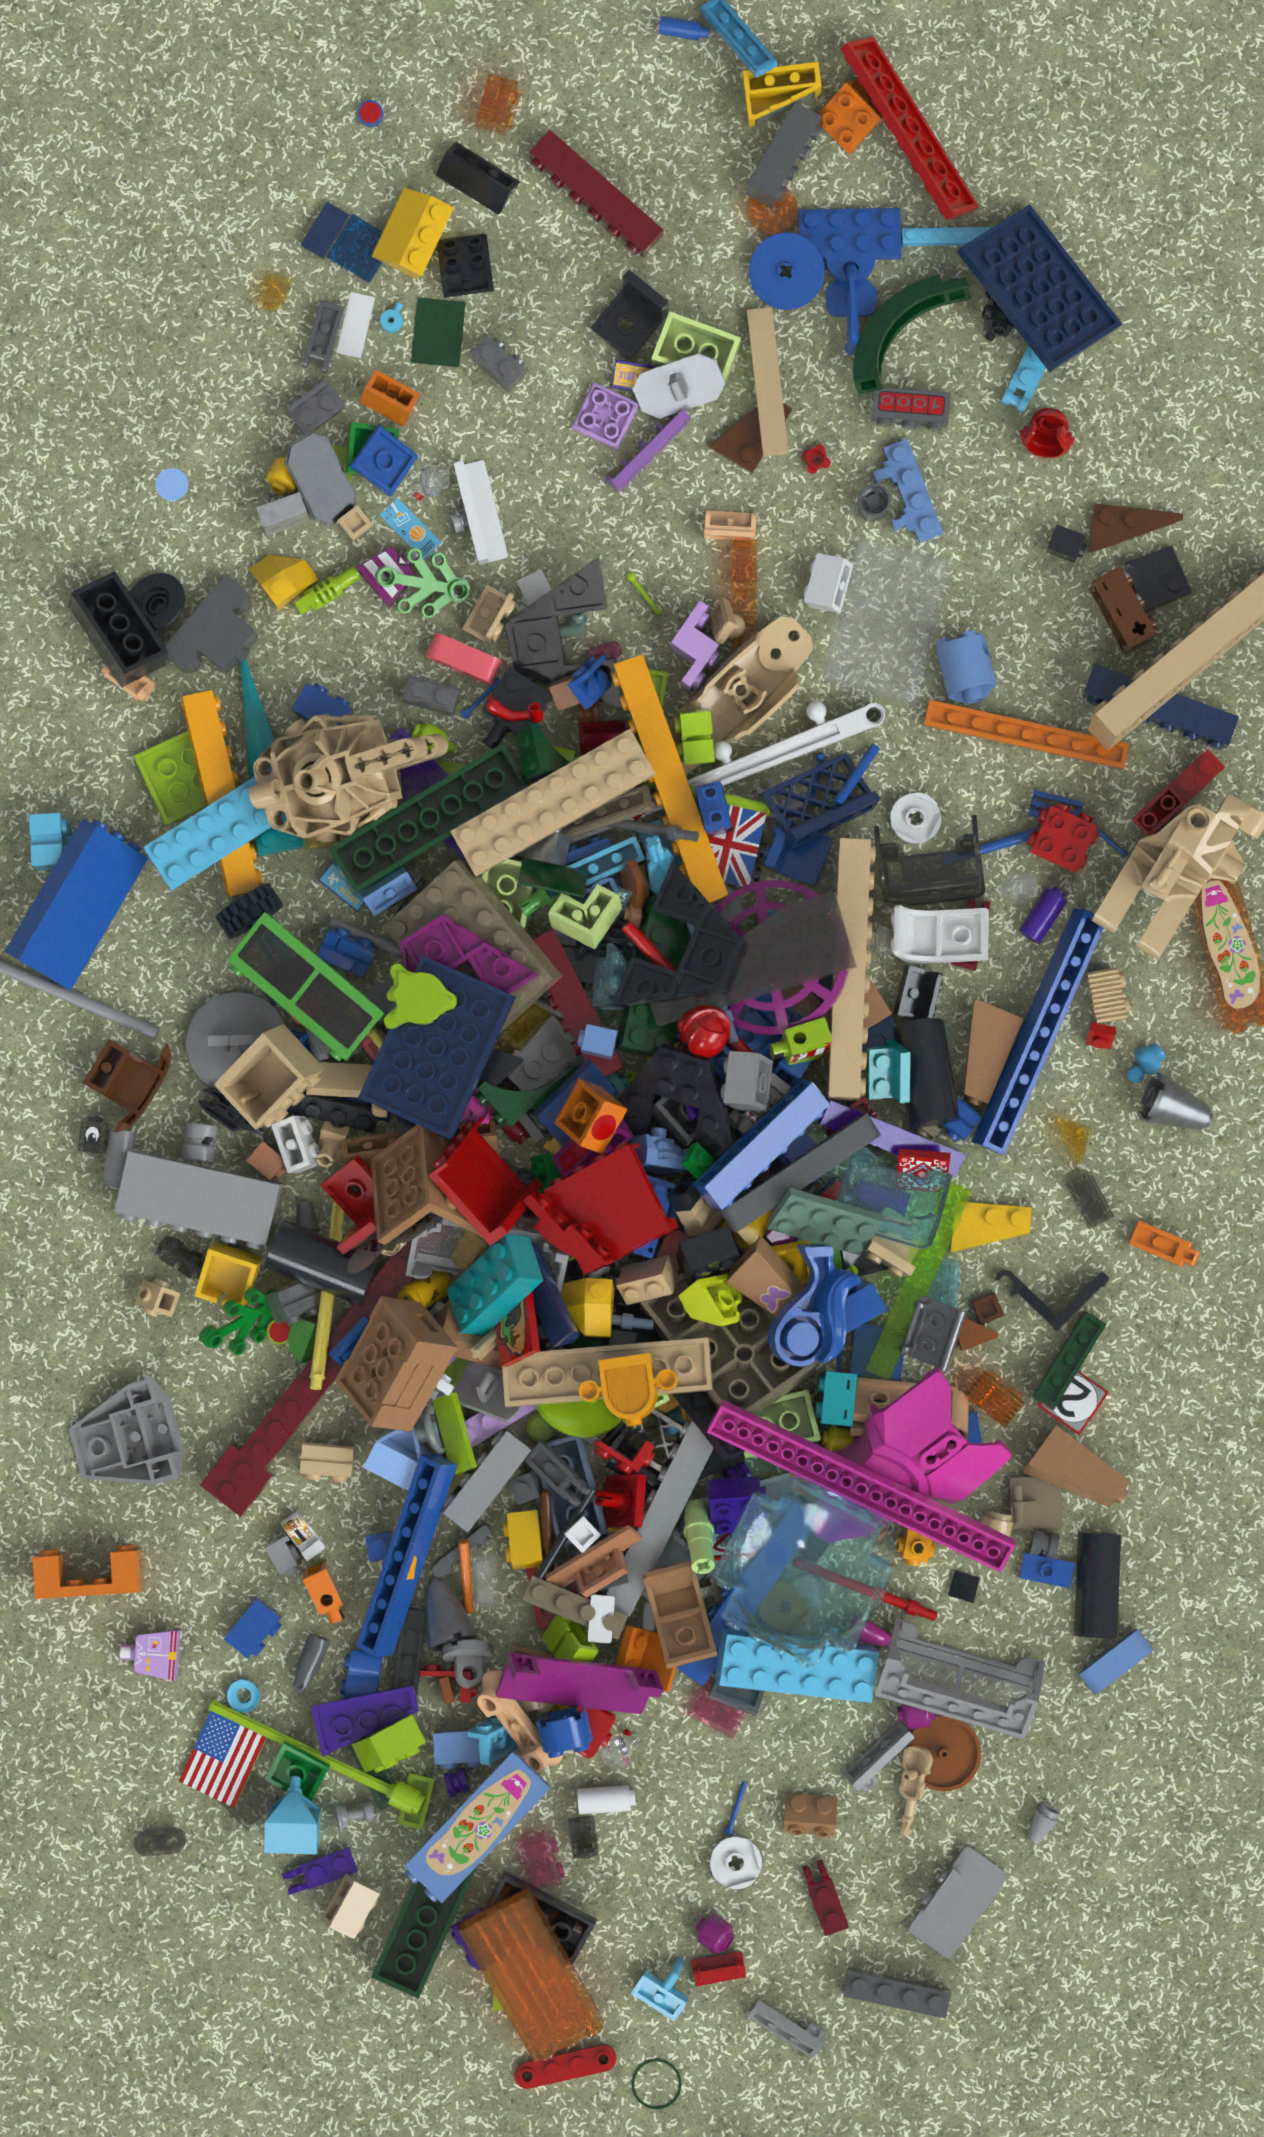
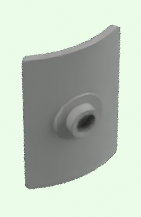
M469 1361L463 1376L451 1392H457L460 1405L506 1423L515 1418L523 1407H505L503 1371L501 1369Z

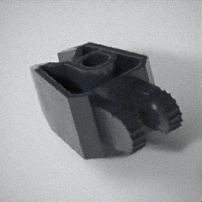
M204 1089L206 1093L217 1099V1104L206 1100H199L198 1103L207 1114L232 1132L246 1129L254 1134L263 1135L264 1129L259 1128L255 1130L218 1089Z

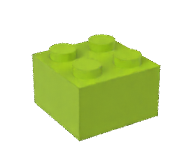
M410 1715L381 1728L351 1745L364 1771L368 1772L374 1769L375 1773H378L398 1764L400 1760L420 1752L419 1746L425 1744L426 1741L413 1715Z

